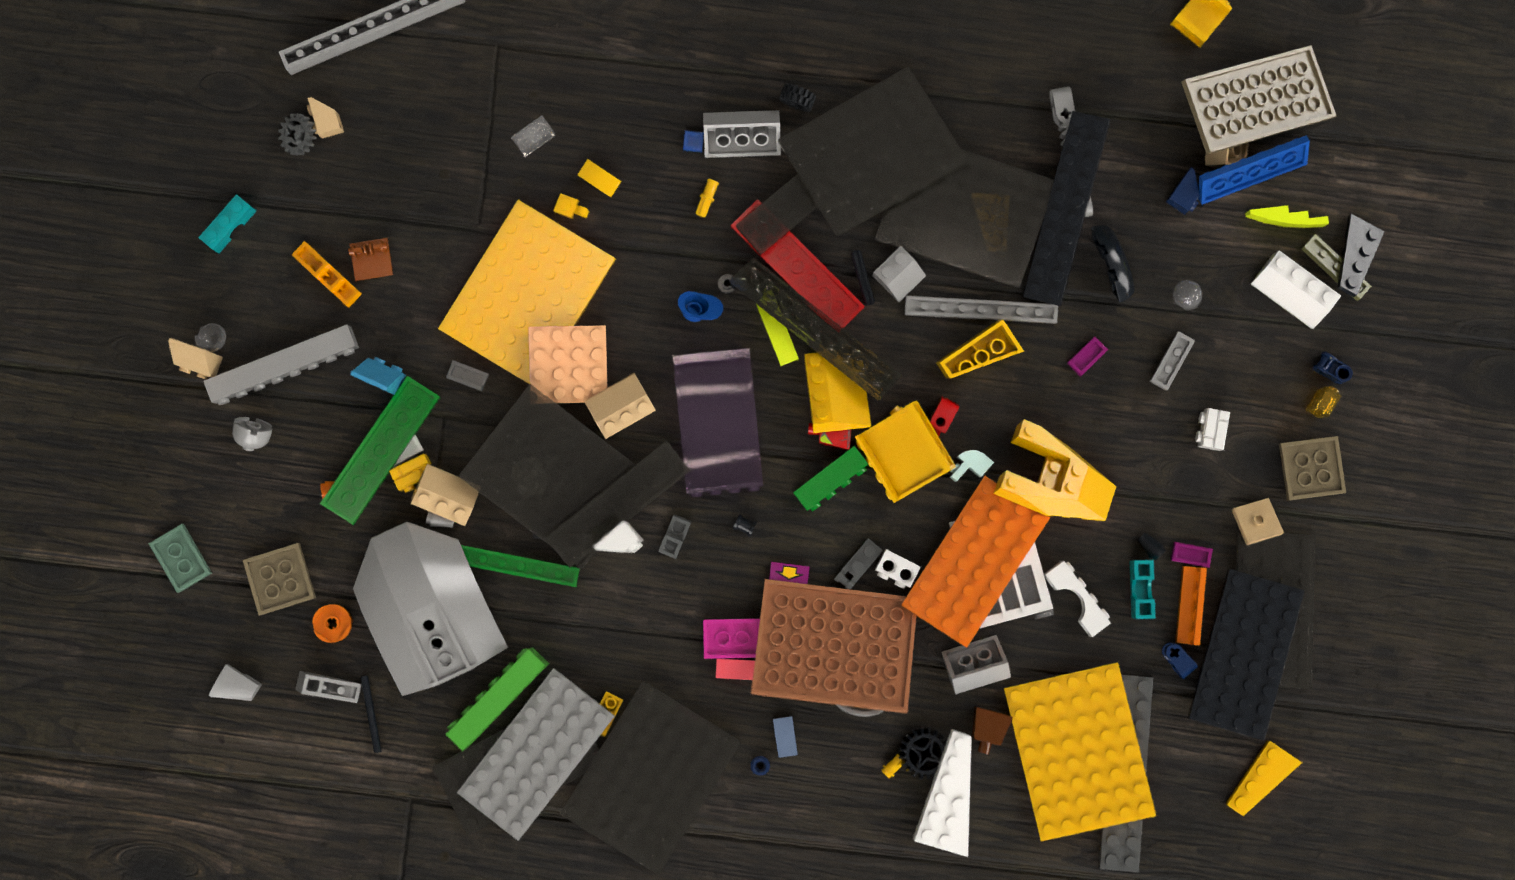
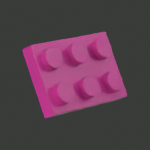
M760 619L703 620L704 659L755 658Z

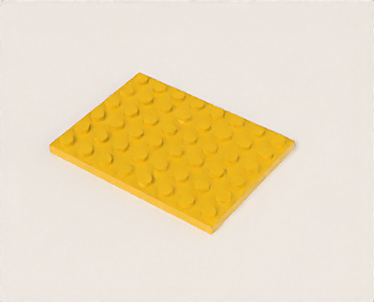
M518 200L438 329L530 384L529 327L575 326L616 258Z
M1118 662L1004 688L1010 716L1013 717L1012 724L1041 841L1156 816Z

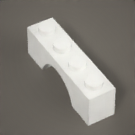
M1060 561L1045 572L1044 577L1054 590L1068 589L1079 597L1082 604V612L1078 622L1088 636L1093 637L1111 624L1108 620L1110 616L1105 609L1098 607L1096 604L1098 603L1097 598L1092 593L1089 594L1086 591L1085 587L1087 586L1080 577L1077 579L1073 572L1075 570L1069 562Z

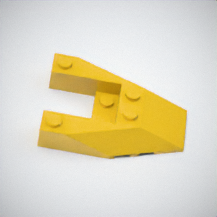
M1025 419L1016 426L1011 443L1045 457L1038 482H1033L1006 470L999 476L993 494L1045 516L1053 515L1062 516L1063 518L1075 517L1085 520L1105 521L1116 485L1046 429Z

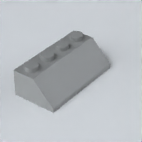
M779 110L703 113L705 158L781 155Z

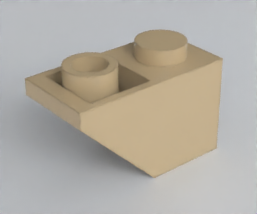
M312 97L308 98L309 105H307L309 115L313 116L314 125L312 127L316 129L315 134H318L323 139L344 132L340 116L334 109Z

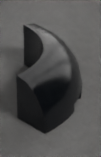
M1109 226L1091 227L1093 243L1098 249L1101 258L1105 259L1109 269L1107 274L1112 293L1119 303L1130 298L1135 290L1126 255L1116 234Z

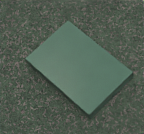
M180 524L148 543L177 593L182 592L212 574L184 524Z

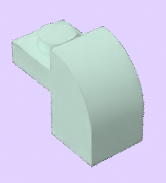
M965 451L956 457L962 463H956V467L950 470L952 473L950 478L954 482L958 481L967 469H970L980 478L994 462L980 451Z

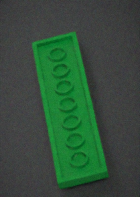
M407 376L320 504L354 525L389 474V471L396 464L430 414L440 396Z

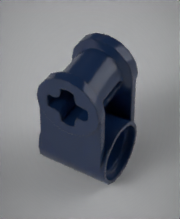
M1327 352L1321 353V359L1312 368L1318 374L1337 384L1349 381L1353 375V371L1348 365ZM1339 370L1344 371V373H1345V378H1344V379H1341V378L1338 376V371H1339Z
M1170 642L1162 647L1163 657L1182 679H1185L1198 667L1181 646ZM1171 648L1175 649V650L1173 651V652L1175 653L1174 656H1173V655H1170V654H1171V651H1170Z

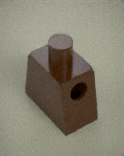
M974 707L972 738L980 740L978 752L989 755L991 744L998 746L1002 744L1012 721V716Z

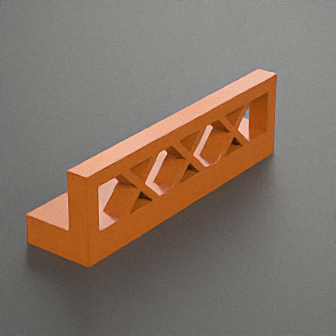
M1182 566L1175 643L1200 646L1207 568Z

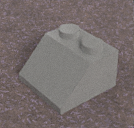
M902 246L880 265L872 275L898 302L926 277L915 259Z

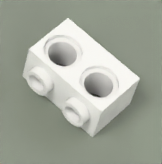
M885 549L875 570L878 571L877 576L885 580L891 578L895 580V585L905 589L906 586L911 587L920 566ZM886 560H890L893 563L891 571H885L883 568V563ZM903 569H907L910 572L908 580H903L900 577V572Z

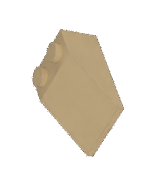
M171 338L169 339L173 364L180 366V371L188 374L191 371L197 372V377L206 380L217 375L223 357Z

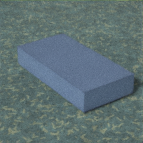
M792 716L774 718L773 723L778 757L798 755Z

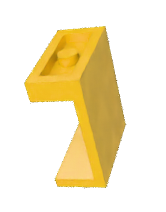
M1190 0L1171 25L1197 46L1201 47L1231 11L1232 7L1227 0Z

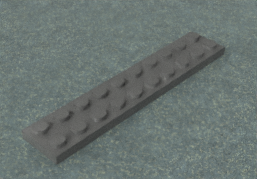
M1121 674L1146 773L1153 677ZM1143 819L1102 828L1099 857L1100 869L1139 872Z

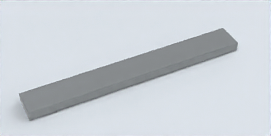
M905 296L904 315L980 320L1003 319L1004 321L1056 324L1058 306L1048 303Z

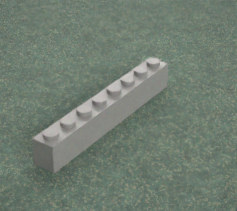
M344 325L203 382L211 402L223 405L230 402V398H241L248 395L247 392L253 389L254 391L266 388V384L271 382L272 384L280 383L286 376L294 377L300 375L304 369H315L319 367V363L325 361L326 363L337 360V356L342 354L344 356L355 353V349H358L359 346L351 326Z

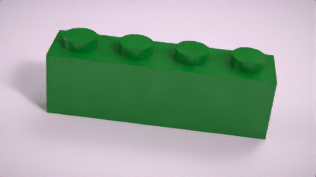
M853 446L793 492V494L806 511L811 509L813 512L821 506V500L825 497L829 500L837 494L835 490L838 487L844 488L852 482L850 480L851 477L855 474L859 477L867 471L865 467L868 463L857 448Z

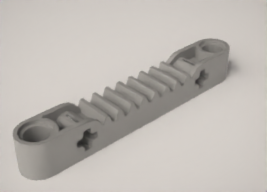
M1070 87L1051 89L1049 93L1055 124L1059 126L1058 131L1062 132L1059 138L1064 139L1060 144L1061 146L1064 145L1072 111H1075ZM1064 113V115H1068L1067 119H1065L1064 116H1061V114ZM1091 196L1085 217L1093 215Z

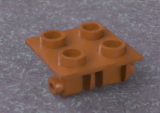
M388 238L350 244L348 251L352 257L355 281L393 275Z

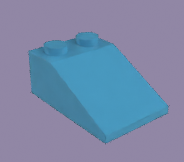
M377 357L374 360L367 358L350 374L394 395L406 377L405 374L401 373L402 368L393 364L390 368L384 365L386 361Z

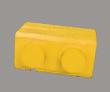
M427 454L417 456L389 471L399 491L407 493L416 489L415 485L418 484L426 465H431Z

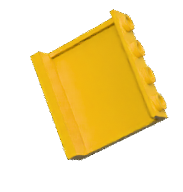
M917 400L855 436L858 448L865 453L868 465L875 470L878 482L883 484L887 497L893 503L956 467Z

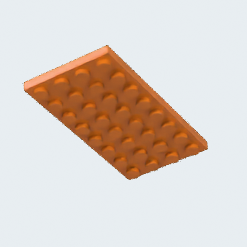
M986 476L983 477L901 604V606L966 648L1050 519L1048 516L993 494L997 483Z

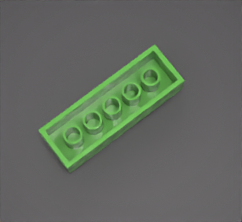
M534 648L523 649L516 656L518 660L504 668L502 671L504 675L496 677L488 685L490 689L481 692L476 697L475 701L477 703L468 706L461 713L463 717L454 720L449 725L448 729L450 731L446 735L462 751L467 749L549 665Z

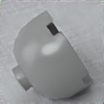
M250 417L236 418L232 428V435L236 443L242 446V449L254 451V449L262 448L269 442L272 435L271 424L257 418L256 422L249 421Z

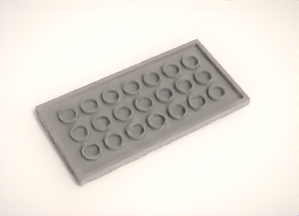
M553 668L457 793L519 841L615 715Z

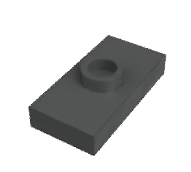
M452 360L446 378L483 392L489 374Z

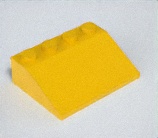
M830 352L804 354L813 433L871 427L862 356Z

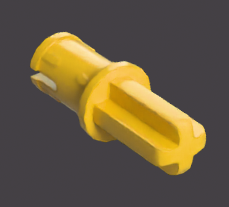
M707 180L703 194H700L701 199L696 209V215L706 217L711 202H714L713 197L719 185L717 181Z

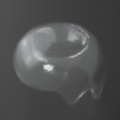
M1185 280L1179 282L1174 287L1173 299L1177 306L1185 310H1192L1197 308L1202 301L1203 292L1196 282Z
M214 323L200 327L199 334L195 335L196 345L209 352L219 351L227 339L225 329Z

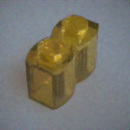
M1332 386L1317 389L1306 411L1317 418L1329 417L1341 398L1339 390Z

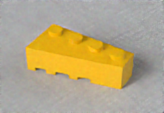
M1002 319L981 331L937 361L936 364L947 379H951L1024 352V350Z

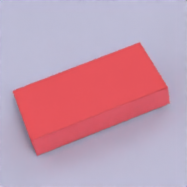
M717 659L716 678L753 680L755 660Z

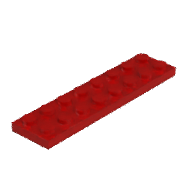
M758 199L731 225V228L837 334L865 308Z

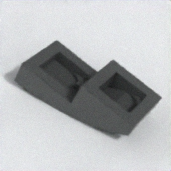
M674 514L658 552L676 559L692 521Z

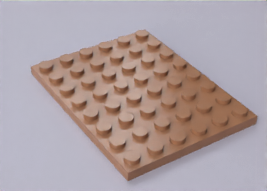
M765 579L751 694L907 713L916 615L901 606L906 596Z

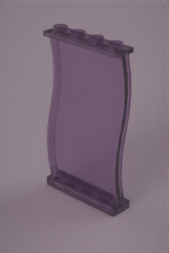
M749 348L673 356L686 494H691V497H701L702 493L710 492V495H720L721 491L729 490V493H740V489L748 488V492L759 491V487H763Z

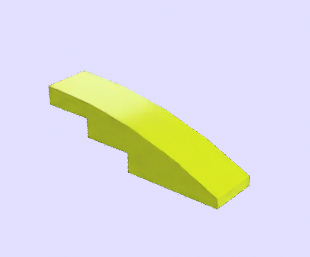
M1288 205L1252 209L1245 213L1247 218L1283 227L1313 228L1324 227L1329 224L1328 216L1309 218L1308 211L1289 213Z
M772 291L754 296L753 298L780 366L799 360Z

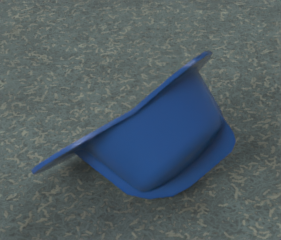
M688 291L681 294L678 299L681 313L691 322L717 319L723 312L722 302L717 297Z

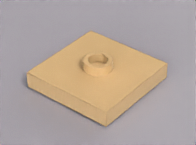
M1269 498L1239 506L1232 510L1246 545L1280 536L1284 533Z

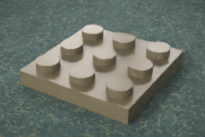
M1338 436L1279 444L1287 501L1346 493Z
M300 543L243 560L259 616L316 598Z

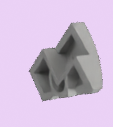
M226 664L214 683L209 696L252 701L262 684L249 675L243 674L229 664Z

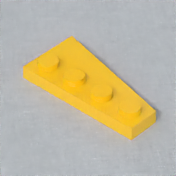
M1267 740L1226 802V805L1244 816L1302 762Z

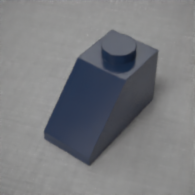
M1192 167L1185 173L1166 201L1184 215L1189 210L1192 212L1199 203L1196 201L1200 195L1195 170Z

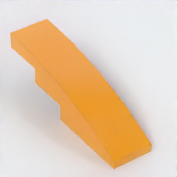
M304 241L293 252L292 256L348 308L362 295L307 242Z

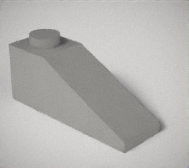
M300 671L295 690L301 694L357 703L362 684Z

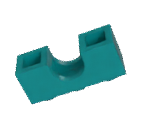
M236 194L198 238L212 250L220 253L232 240L230 238L232 231L240 224L245 225L256 210Z
M1154 560L1130 561L1132 619H1155V599H1153L1151 584L1152 580H1154Z

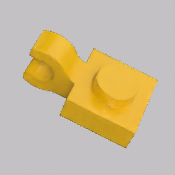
M561 193L554 208L555 213L571 219L574 214L587 218L589 213L587 208L577 206L579 203L577 199Z

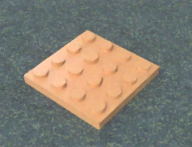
M606 325L529 327L530 404L585 403V400L607 388Z

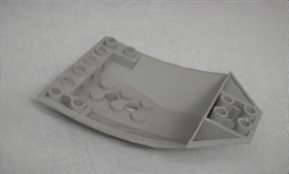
M410 522L402 523L371 538L353 590L375 643L402 696L446 682L474 669L508 648L478 586L459 539ZM424 621H433L434 628L426 630L423 627ZM439 638L443 644L440 647H435L432 645V640Z

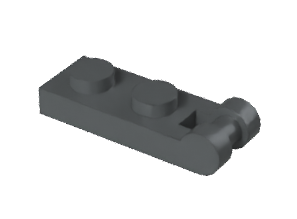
M868 538L834 580L837 583H842L845 589L850 590L883 550ZM847 572L853 575L851 580L845 577Z

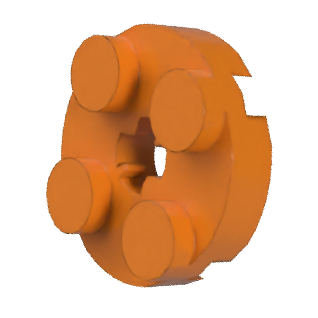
M329 604L323 606L314 614L312 623L314 633L324 642H339L349 635L353 619L349 611L341 605ZM330 618L331 620L333 618L336 619V628H329L328 620Z

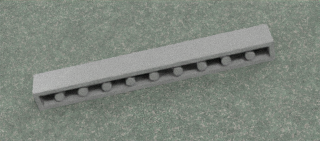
M401 0L279 51L286 70L292 75L462 4L465 0Z

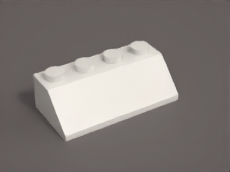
M1279 250L1272 254L1251 283V285L1311 329L1316 327L1341 297L1340 294Z
M623 521L598 542L594 548L602 551L635 553L643 546L641 542L644 540L630 523Z

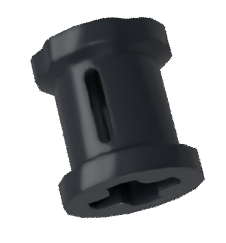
M739 514L733 530L738 529L750 537L757 522L745 519Z

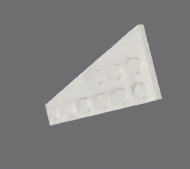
M951 729L913 836V840L966 857H968L970 735Z

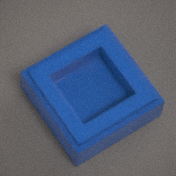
M685 130L683 150L702 152L704 132Z

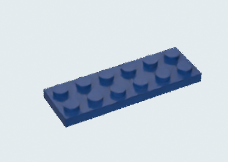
M1307 136L1295 138L1285 144L1277 145L1272 149L1264 152L1261 151L1251 157L1240 159L1230 165H1224L1219 169L1204 173L1199 176L1200 196L1198 200L1202 205L1307 165L1310 140Z

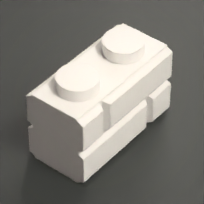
M1206 408L1204 412L1200 413L1199 423H1201V429L1197 431L1195 441L1198 442L1197 447L1216 451L1224 450L1230 412Z

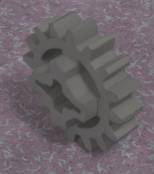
M298 113L290 114V117H285V123H280L283 128L278 130V132L282 133L278 140L283 141L281 147H286L285 152H289L291 155H304V152H310L309 146L314 147L312 140L317 138L313 136L316 129H312L314 122L309 121L310 117Z

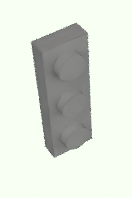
M1178 331L1149 382L1167 391L1195 340Z

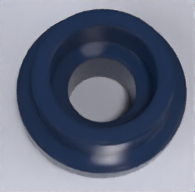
M757 756L751 761V770L756 775H765L770 769L769 760L764 756ZM758 762H762L764 764V767L762 769L757 768L756 765Z

